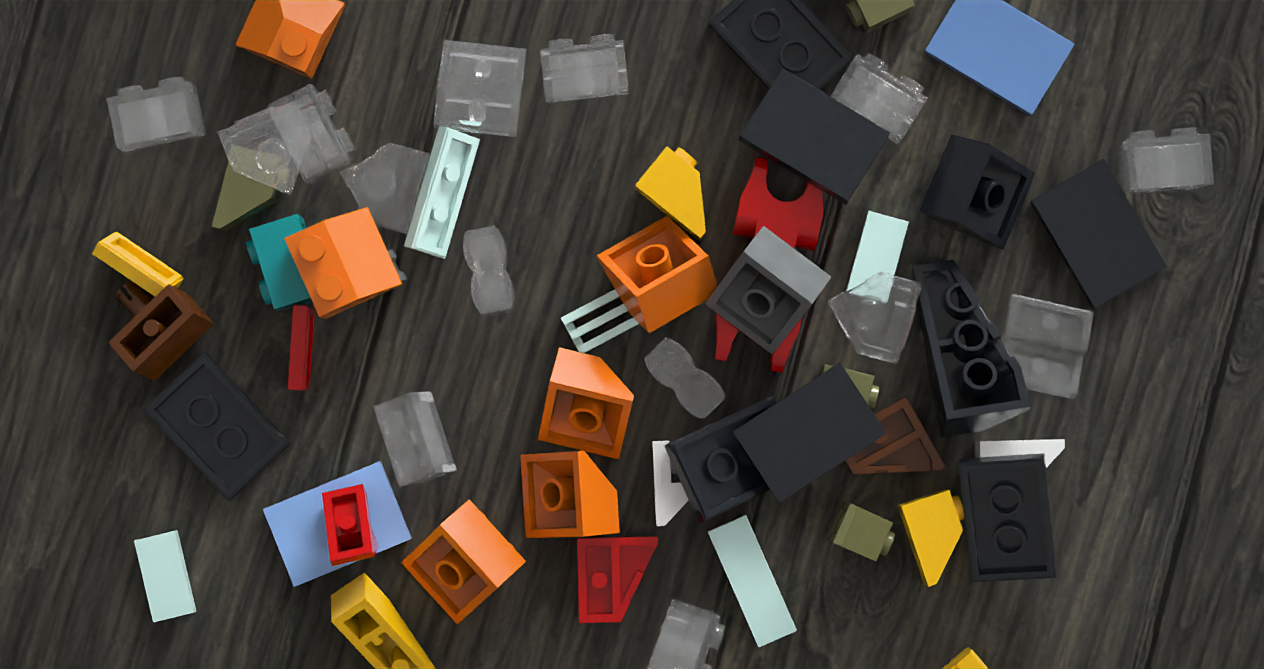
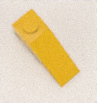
M365 573L331 595V622L375 669H436L391 601Z

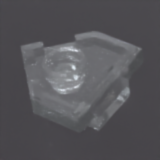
M296 100L277 108L272 106L235 121V125L217 132L231 168L235 173L291 195L298 173L313 143V138Z
M388 143L376 150L375 154L357 165H351L341 171L340 174L347 187L350 188L359 205V209L368 207L377 227L407 235L431 154Z
M879 272L849 291L842 292L829 299L828 304L858 354L898 364L915 315V306L921 289V283Z

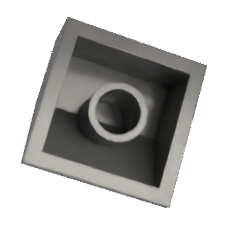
M763 226L705 304L769 353L773 354L813 304L831 276Z

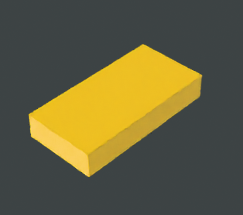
M118 232L99 241L92 252L94 256L155 297L168 284L179 288L184 279L182 275Z

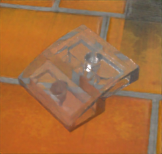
M444 40L436 95L434 128L438 129L439 126L456 131L517 137L527 49Z
M1012 293L1000 339L1010 355L1015 356L1022 367L1027 389L1069 399L1076 397L1083 357L1088 351L1094 312Z

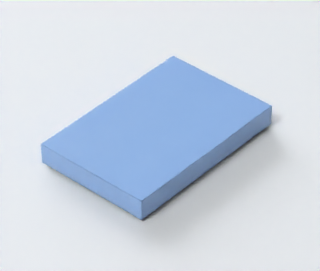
M381 461L263 509L294 587L356 562L353 561L332 566L330 562L322 493L359 484L364 485L367 493L371 527L378 543L376 553L412 539Z

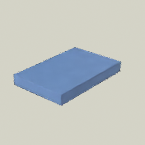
M955 0L923 53L1026 115L1031 116L1075 44L1003 0Z

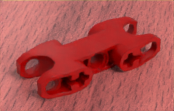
M756 157L750 179L739 199L733 235L752 238L753 240L760 229L765 226L794 249L796 247L815 251L824 213L822 190L807 182L806 189L800 198L795 201L782 202L774 198L767 189L768 159ZM716 313V349L714 360L726 362L732 342L740 330ZM802 318L776 351L771 354L770 371L783 373L791 347L799 334Z

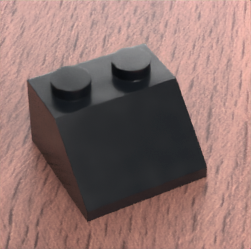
M951 134L930 187L925 194L920 212L946 227L1004 250L1035 173L989 143Z

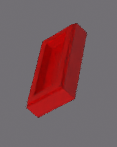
M293 305L288 376L289 390L308 391L310 389L315 310L309 306Z

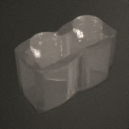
M496 226L466 231L463 238V253L469 268L473 272L471 296L475 307L484 317L512 312L515 306L516 295L512 279L506 272L508 250L502 234Z
M665 338L644 358L650 375L662 386L672 389L678 403L690 415L703 420L725 399L724 392L719 383L707 372L695 368L693 359L688 351L676 341Z

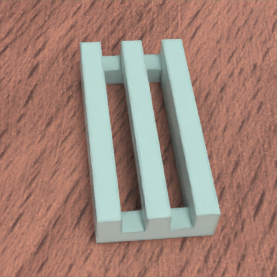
M615 289L561 317L579 352L586 353L639 325L633 317L583 343L580 336L628 311L625 305L622 304L575 328L573 321L619 298Z

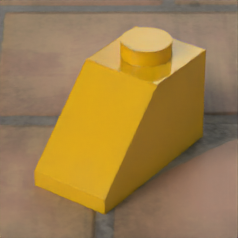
M666 147L636 183L635 190L695 239L700 241L704 237L706 229L700 173L694 168L698 162L679 147L675 152Z
M946 489L897 505L923 584L928 587L937 584L963 532L960 523L961 520H964L961 500L958 495L952 497L950 490Z

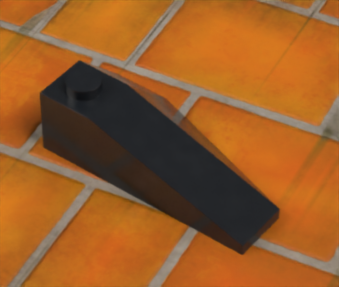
M947 260L914 265L912 272L933 400L941 436L948 437L984 431L1030 410L1031 405L1022 367L1015 356L1010 355L1001 341L1000 332L984 314L978 304L979 299L955 261Z

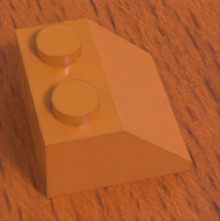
M368 207L321 221L284 238L315 309L321 318L327 319L403 285Z
M668 216L663 217L597 255L599 263L626 309L648 333L664 326L671 320L708 300L718 286L709 256Z
M469 499L442 522L401 563L458 625L526 561Z

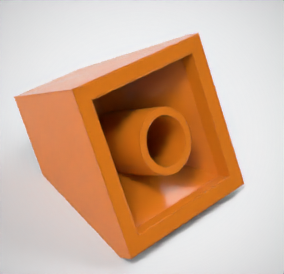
M255 0L235 45L312 80L346 4L339 0Z
M559 347L549 382L538 440L619 460L634 395L600 357Z
M585 451L520 455L525 538L584 537L620 533L617 490Z

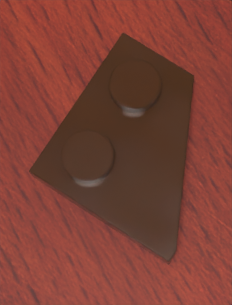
M907 397L874 414L887 434L845 460L852 474L941 471L946 468Z

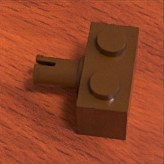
M130 281L123 285L129 294L126 295L119 289L115 298L119 303H122L133 316V319L108 343L134 373L156 381L214 325V322L189 294L170 284L151 300L139 285Z

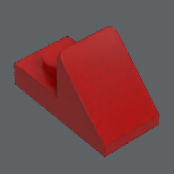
M359 484L322 493L332 566L374 557L378 549V543L371 527L368 499L364 485Z

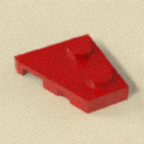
M658 536L577 538L579 623L622 621L652 554L658 545Z

